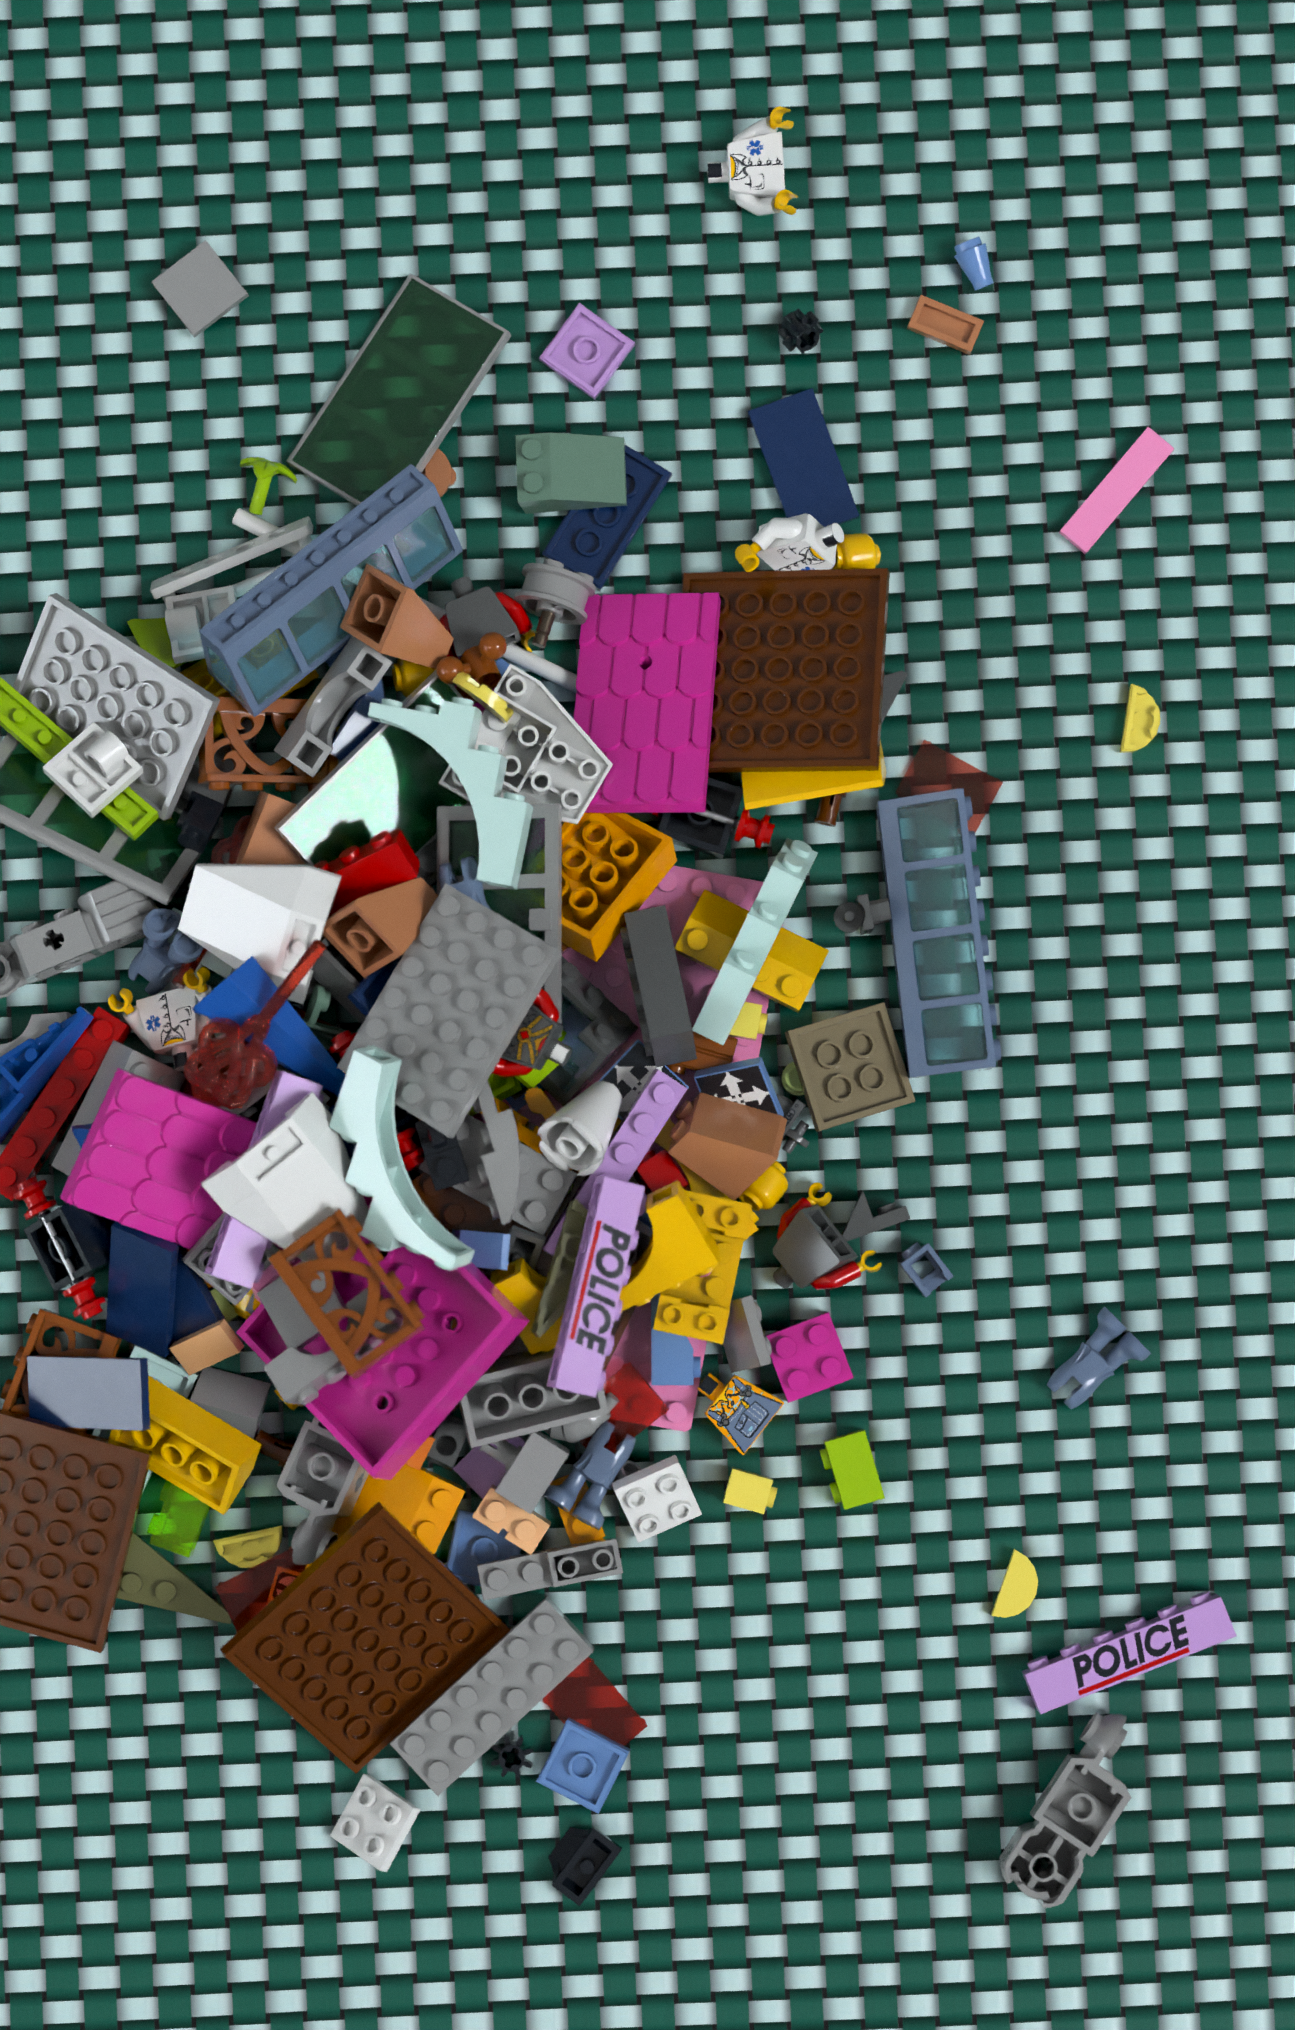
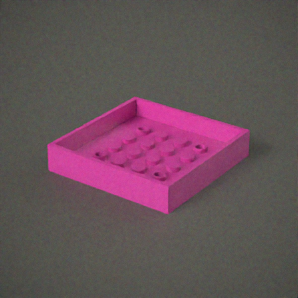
M364 1196L367 1207L370 1209L373 1197ZM362 1235L360 1236L365 1245L371 1242V1240ZM405 1246L388 1251L387 1256L379 1264L386 1274L393 1270L405 1287L400 1291L402 1297L407 1303L413 1299L423 1312L425 1318L420 1320L425 1329L367 1369L356 1380L347 1372L339 1381L333 1384H326L318 1390V1397L305 1404L310 1412L373 1478L391 1480L530 1322L472 1262L454 1270H445L435 1265V1260L424 1254L413 1253L407 1250ZM358 1248L352 1260L371 1266ZM299 1259V1260L294 1264V1266H295L296 1264H298V1263H299L300 1261H302V1260ZM331 1271L334 1285L345 1304L368 1287V1280L364 1277L346 1272ZM263 1303L256 1308L236 1332L266 1365L288 1349ZM348 1317L339 1322L340 1330L346 1331ZM453 1318H456L458 1324L457 1327L454 1330H452L450 1327V1323ZM322 1335L302 1348L313 1355L323 1354L331 1350ZM386 1397L388 1399V1406L383 1409L381 1402Z

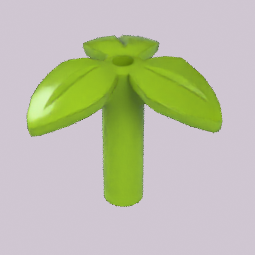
M248 457L240 461V467L253 466L254 474L257 477L249 512L262 515L271 479L275 474H282L290 478L295 484L297 483L294 473L281 463L271 462L261 457Z

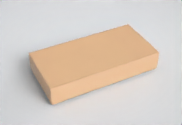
M224 1318L175 1341L169 1349L190 1376L240 1353L244 1344Z

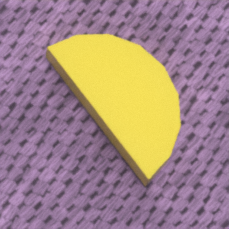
M459 672L453 679V683L503 723H507L514 714L513 709L507 707L508 703L486 685L478 684L469 674Z
M1131 684L1129 688L1120 753H1131L1144 748L1156 736L1160 725V709L1153 697L1144 688Z
M282 1525L216 1539L213 1542L218 1553L229 1563L240 1568H255L268 1562L278 1551L283 1539Z
M1013 1549L991 1613L992 1616L1007 1618L1019 1615L1031 1605L1037 1594L1038 1578L1035 1567L1027 1556Z

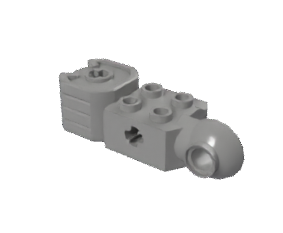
M115 880L80 896L77 901L81 911H74L73 908L65 909L53 915L55 920L42 925L38 921L21 928L23 934H14L10 936L9 940L0 942V961L5 965V974L0 978V998L9 996L17 988L26 984L45 980L100 957L109 951L145 938L146 936L142 929L143 920L148 912L158 909L154 899ZM62 937L64 942H59L62 946L59 949L55 948L54 943L58 944L56 939Z
M386 1397L381 1402L383 1409L388 1406V1399ZM315 1416L312 1422L305 1420L276 1484L284 1497L295 1501L297 1505L311 1511L308 1519L305 1518L299 1524L292 1538L291 1548L294 1549L292 1556L293 1562L296 1565L313 1563L338 1540V1534L332 1531L337 1518L350 1517L369 1475Z
M1097 1712L1093 1715L1080 1736V1739L1085 1742L1084 1747L1079 1754H1067L1030 1811L1035 1821L1020 1825L1000 1855V1870L1006 1883L1009 1884L1014 1880L1018 1888L1027 1896L1037 1899L1042 1908L1058 1906L1065 1901L1083 1873V1858L1086 1854L1093 1858L1131 1799L1125 1784L1099 1765L1104 1756L1111 1759L1123 1743L1127 1731L1123 1729L1127 1719L1126 1715L1108 1714L1102 1716ZM1047 1857L1045 1858V1861L1048 1863L1046 1869L1039 1867L1037 1871L1033 1870L1036 1859Z

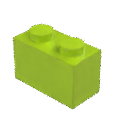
M864 1429L823 1440L825 1449H821L819 1452L824 1469H832L835 1482L830 1483L829 1486L835 1504L841 1502L843 1509L846 1510L885 1498Z

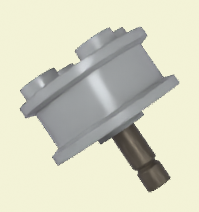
M544 559L543 564L527 563L523 566L522 574L525 580L522 590L515 592L513 599L519 602L524 610L540 617L536 629L537 633H535L532 642L534 646L546 647L553 621L571 625H580L586 622L588 615L584 609L587 599L594 596L596 591L592 576L582 572H572L563 569L564 565L561 562L552 559Z

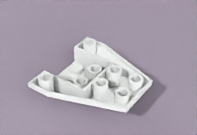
M510 663L494 692L508 703L507 707L513 709L514 714L507 723H503L485 709L481 715L475 750H478V745L499 748V754L508 759L501 798L504 797L505 792L525 796L524 802L529 804L559 803L562 805V822L578 825L613 764L541 681ZM449 765L439 784L469 801L462 783Z
M196 864L178 930L235 970L253 955L286 999L303 1004L312 978V968L327 917L333 907L342 876L310 865Z
M312 1091L284 1114L286 1118L246 1152L233 1162L228 1160L200 1183L225 1213L284 1249L330 1217L338 1209L345 1216L352 1213L362 1228L369 1212L364 1196L357 1192L355 1186L345 1182L351 1161L340 1136L341 1134L329 1128L332 1115ZM332 1232L325 1238L323 1243L325 1258H333L331 1247L335 1241L338 1250L343 1251L348 1247L349 1242L346 1235L340 1232ZM315 1244L296 1257L304 1262L318 1259Z

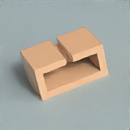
M492 1484L472 1517L498 1534L502 1528L508 1531L505 1539L532 1555L550 1527L551 1521L534 1510L530 1515L496 1493V1486Z

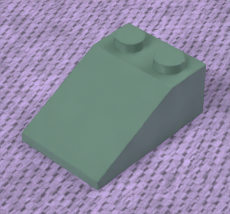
M550 432L516 435L517 500L525 514L627 506L624 437Z

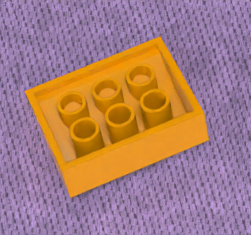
M584 813L578 825L564 822L562 825V942L597 962L619 935L620 928L626 926L624 913L638 911L677 862L673 839L626 813ZM545 847L523 874H545ZM545 888L510 889L506 893L507 898L526 913L529 912V909H545Z
M406 1464L403 1465L391 1480L373 1478L369 1474L350 1517L337 1518L332 1531L338 1534L339 1539L379 1501L435 1554L465 1490L461 1485L421 1467L419 1471Z

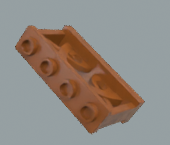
M217 697L220 699L214 715L218 717L225 738L214 742L212 719L199 750L198 784H209V790H230V784L242 785V791H262L263 785H275V791L293 792L296 791V786H308V792H311L338 765V759L329 754L321 770L314 777H311L284 757H281L269 766L259 759L244 743V741L253 738L259 733L263 727L265 716H271L274 729L283 737L287 731L284 727L285 721L288 718L295 720L308 701L307 699H277L256 717H253L233 697ZM247 717L252 722V728L240 735L238 730L245 729L241 725V719ZM229 744L233 751L227 752L223 756L222 762L226 759H231L234 767L230 772H222L214 763V755L220 747ZM247 766L257 775H246L242 773L245 770V767ZM292 766L296 776L280 774Z
M338 1209L334 1214L285 1249L279 1250L269 1257L268 1260L346 1371L356 1380L367 1369L413 1336L422 1332L425 1328L420 1320L425 1318V1315L413 1299L407 1303L402 1297L400 1291L405 1287L393 1270L386 1274L380 1266L379 1262L384 1258L374 1243L371 1241L365 1245L358 1235L364 1229L354 1215L349 1213L345 1216ZM332 1232H340L346 1235L349 1242L348 1248L343 1251L338 1250L335 1241L331 1247L333 1258H325L323 1252L325 1238ZM315 1244L318 1259L309 1260L295 1266L290 1264L289 1261ZM358 1248L371 1266L352 1260ZM331 1271L351 1273L368 1280V1297L363 1316L356 1311L346 1308L334 1309L327 1313L323 1311L322 1307L329 1301L334 1288ZM323 1272L326 1280L325 1289L321 1292H315L312 1290L311 1284L315 1280L321 1281L318 1273ZM381 1280L394 1299L386 1298L381 1300ZM391 1308L397 1309L403 1317L402 1326L397 1332L383 1333L374 1327L376 1319L383 1324L393 1323V1321H389L386 1318V1312ZM343 1317H350L360 1324L356 1328L350 1322V1329L342 1331L339 1328V1321ZM370 1333L384 1341L360 1360L355 1356L366 1342Z
M40 1309L38 1314L33 1313L26 1327V1333L30 1334L25 1347H19L13 1365L17 1366L13 1380L7 1379L1 1393V1398L5 1399L1 1410L29 1417L27 1356L35 1355L37 1351L40 1355L116 1357L122 1338L47 1309ZM54 1326L62 1328L68 1337V1350L61 1352L62 1344L56 1336H54L55 1344L52 1347H46L43 1342L46 1330ZM75 1331L102 1341L100 1348L76 1349ZM22 1390L26 1404L16 1405ZM69 1428L84 1433L88 1431V1428Z

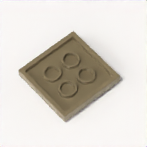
M884 1002L785 1032L816 1132L915 1102Z

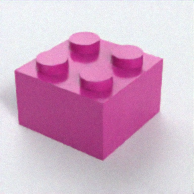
M824 1312L764 1335L770 1341L772 1348L770 1358L788 1403L854 1378L829 1312Z

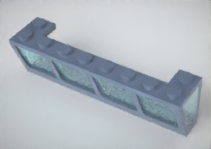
M412 464L408 465L199 630L208 673L253 717H256L348 643L352 635L341 629L340 625L367 563L415 590L462 552L460 541L435 485Z
M959 788L878 801L876 811L886 896L891 913V920L889 922L908 1079L995 1068L996 1061L1001 1060V1047L999 1039H993L991 1026L997 1025L995 1004L989 1005L987 992L993 990L991 969L985 970L983 956L989 955L987 935H981L979 921H985L983 900L976 899L975 887L981 886L979 866L972 865L971 852H976L977 846L975 832L968 831L967 821L973 815L971 797H964V789Z

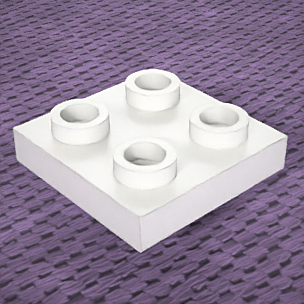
M233 585L165 597L167 610H165V621L175 664L205 659L199 630L237 601ZM209 648L211 657L218 656L214 651H212Z
M93 722L43 766V772L93 818L143 774V768L129 755L127 748L117 736L110 731L104 732Z
M676 1455L611 1483L638 1543L702 1515Z
M363 1774L330 1836L379 1871L387 1872L421 1809L371 1775Z

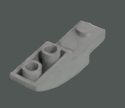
M487 1080L473 1107L475 1113L481 1111L483 1113L486 1125L481 1126L480 1130L486 1147L493 1145L494 1152L482 1155L483 1164L477 1165L483 1186L490 1184L494 1198L487 1199L493 1219L500 1218L502 1225L511 1222L519 1192L521 1173L520 1144L513 1110L509 1109L498 1113L492 1090Z
M616 1538L534 1551L532 1555L523 1553L506 1559L476 1564L483 1600L552 1586L559 1587L623 1573Z

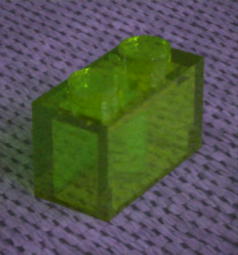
M166 1480L159 1500L164 1502L160 1515L154 1513L147 1533L152 1535L149 1544L189 1558L194 1553L210 1506Z

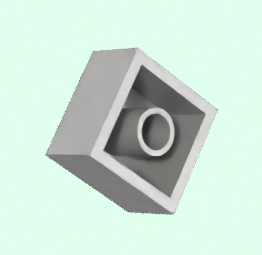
M541 1431L530 1433L522 1447L519 1445L518 1448L506 1440L492 1443L498 1448L490 1444L482 1445L479 1449L480 1451L487 1453L506 1466V1473L497 1485L495 1492L530 1515L570 1451Z

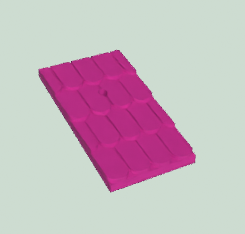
M719 592L703 594L670 593V595L666 593L636 595L603 594V596L594 595L588 597L584 609L588 617L586 622L581 624L580 651L576 678L577 691L573 719L611 761L613 766L585 813L705 812L721 604Z
M117 1068L60 1198L80 1209L191 1249L224 1213L200 1183L228 1160L233 1162L248 1150L257 1122ZM273 1242V1244L276 1247H278L281 1251L284 1249Z

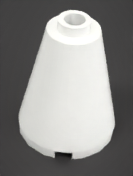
M597 1081L543 1122L538 1130V1135L540 1134L541 1136L539 1147L552 1164L565 1172L569 1168L578 1170L579 1173L577 1175L581 1176L592 1174L603 1162L623 1102L618 1088L612 1083Z

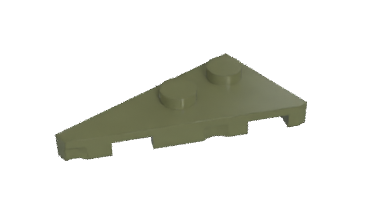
M573 1199L569 1203L531 1328V1332L538 1338H541L564 1313L588 1212L577 1199Z
M133 1531L117 1598L226 1624L232 1623L233 1615L221 1603L211 1598L197 1586V1583L178 1567L168 1562L166 1557L157 1550L155 1551Z

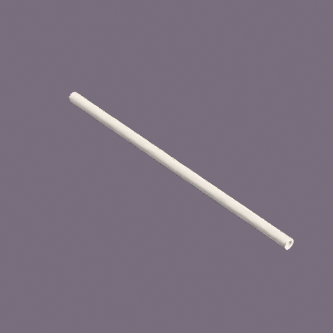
M241 508L236 511L232 520V524L257 536H262L279 528ZM298 541L281 547L293 554H297L301 550ZM356 566L342 578L358 585L364 569ZM419 597L438 620L446 614L445 609ZM515 644L507 646L506 652L502 656L503 658L576 693V674Z

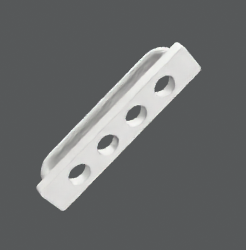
M310 517L302 518L156 579L152 582L150 591L154 599L162 597L166 604L165 597L176 596L174 591L294 541H298L302 550L312 542L310 535L313 532V524ZM281 565L233 584L237 598L246 594Z

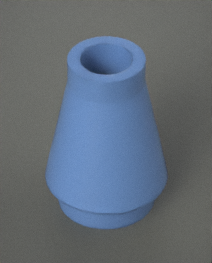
M980 236L954 247L957 254L954 257L972 283L975 291L994 283L991 277L986 243L982 244Z

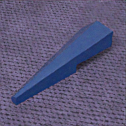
M253 955L192 1008L196 1014L205 1015L220 1025L219 1028L226 1032H232L250 1043L249 1046L295 1074L300 1073L317 1084L323 1085L322 1090H328L339 1097L346 1075L337 1068V1063Z
M78 1007L76 1009L77 1013L61 1023L55 1022L48 1026L49 1031L35 1040L29 1038L0 1057V1144L93 1020L94 1016L85 1008Z

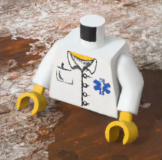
M781 106L774 108L770 116L752 124L736 135L731 143L727 144V161L707 162L708 183L728 182L729 199L735 200L738 206L756 216L776 214L781 211L793 215L797 210L793 206L787 205L790 199H797L798 196L785 189L782 132H777L778 128L785 130L793 128L794 122L790 120L782 122L783 115L790 112L791 109Z
M806 513L790 518H772L767 524L759 526L758 533L751 539L753 542L751 545L743 544L737 547L735 557L746 572H751L758 567V556L775 571L829 570L836 563L837 544L844 541V533L839 524L833 523L823 527L812 515Z
M201 967L197 971L198 978L194 975V970L190 968L183 976L186 986L136 1000L137 1006L131 1005L133 994L126 988L121 989L119 992L125 1003L119 1002L114 994H111L108 998L109 1007L115 1012L124 1011L123 1018L150 1050L164 1056H173L176 1071H186L195 1068L193 1050L208 1046L211 1043V1033L214 1031L216 1022L205 1015H198L192 1010L198 1002L212 991L211 986L206 985L210 978V971L205 967Z

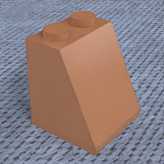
M366 564L340 628L379 653L436 669L439 661L447 656L454 638L413 589L375 566Z
M260 791L236 864L306 865L274 828L296 804ZM313 811L295 828L318 856H320L334 819Z
M422 877L354 900L327 917L323 935L365 978L404 954L420 934V926L438 894Z
M700 1092L691 1102L686 1100L677 1110L675 1117L678 1120L669 1134L672 1140L668 1153L735 1201L777 1160L787 1119L778 1114Z

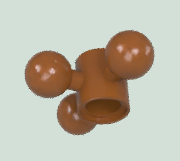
M489 632L482 636L479 645L466 650L460 660L453 656L444 657L437 664L436 673L438 678L446 684H455L452 681L459 672H465L478 684H484L490 689L495 688L502 678L495 660L501 658L506 652L507 643L505 638L497 632ZM456 686L457 691L463 698L474 701L473 704L477 703L475 699Z

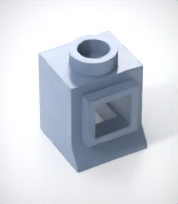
M916 1242L901 1253L905 1260L899 1263V1265L925 1298L942 1283L954 1277L929 1243L921 1247ZM925 1255L935 1269L921 1279L911 1265Z

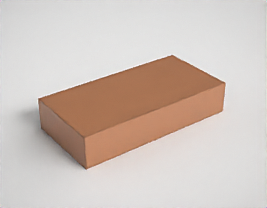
M921 295L907 329L970 355L984 321Z

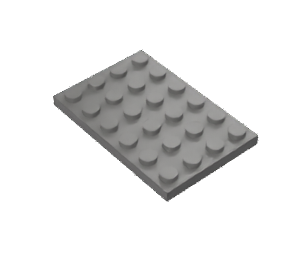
M58 593L51 594L47 598L13 685L16 691L72 739H75L93 722L104 732L110 731L117 736L127 748L129 755L143 768V774L128 787L158 811L159 818L162 820L171 818L220 702L219 698Z
M445 883L420 926V934L403 954L337 1068L347 1073L353 1051L371 1045L401 1059L402 1062L395 1091V1104L453 1139L563 952Z

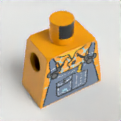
M709 1372L697 1388V1390L712 1401L704 1412L705 1415L742 1455L747 1452L784 1404L778 1397L735 1374L725 1385Z

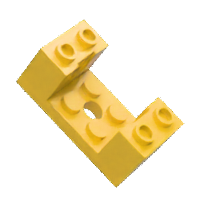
M684 1190L719 1247V1264L706 1277L695 1275L685 1280L679 1288L673 1291H662L653 1329L723 1344L752 1204Z

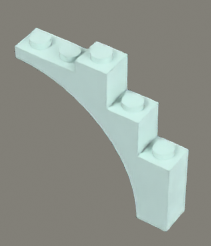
M453 697L452 702L441 700L439 714H436V708L425 705H416L415 710L402 708V702L391 699H382L381 704L370 702L368 716L371 719L395 726L424 740L447 761L458 776L472 805L477 824L479 864L476 880L487 885L517 890L534 807L528 802H524L525 796L505 792L504 797H500L508 759L499 754V748L478 745V750H475L482 712L473 706L474 701L460 697Z
M786 839L723 963L692 1031L724 1045L816 859L818 852L812 850L807 843L800 840Z
M374 1045L355 1049L329 1128L339 1132L341 1138L345 1141L357 1143L345 1182L355 1186L358 1193L367 1197H373L361 1235L373 1241L376 1248L383 1251H392L393 1249L405 1246L407 1250L413 1253L424 1254L435 1260V1265L445 1270H454L470 1264L475 1250L459 1241L434 1218L416 1192L406 1171L399 1149L395 1125V1091L402 1060Z

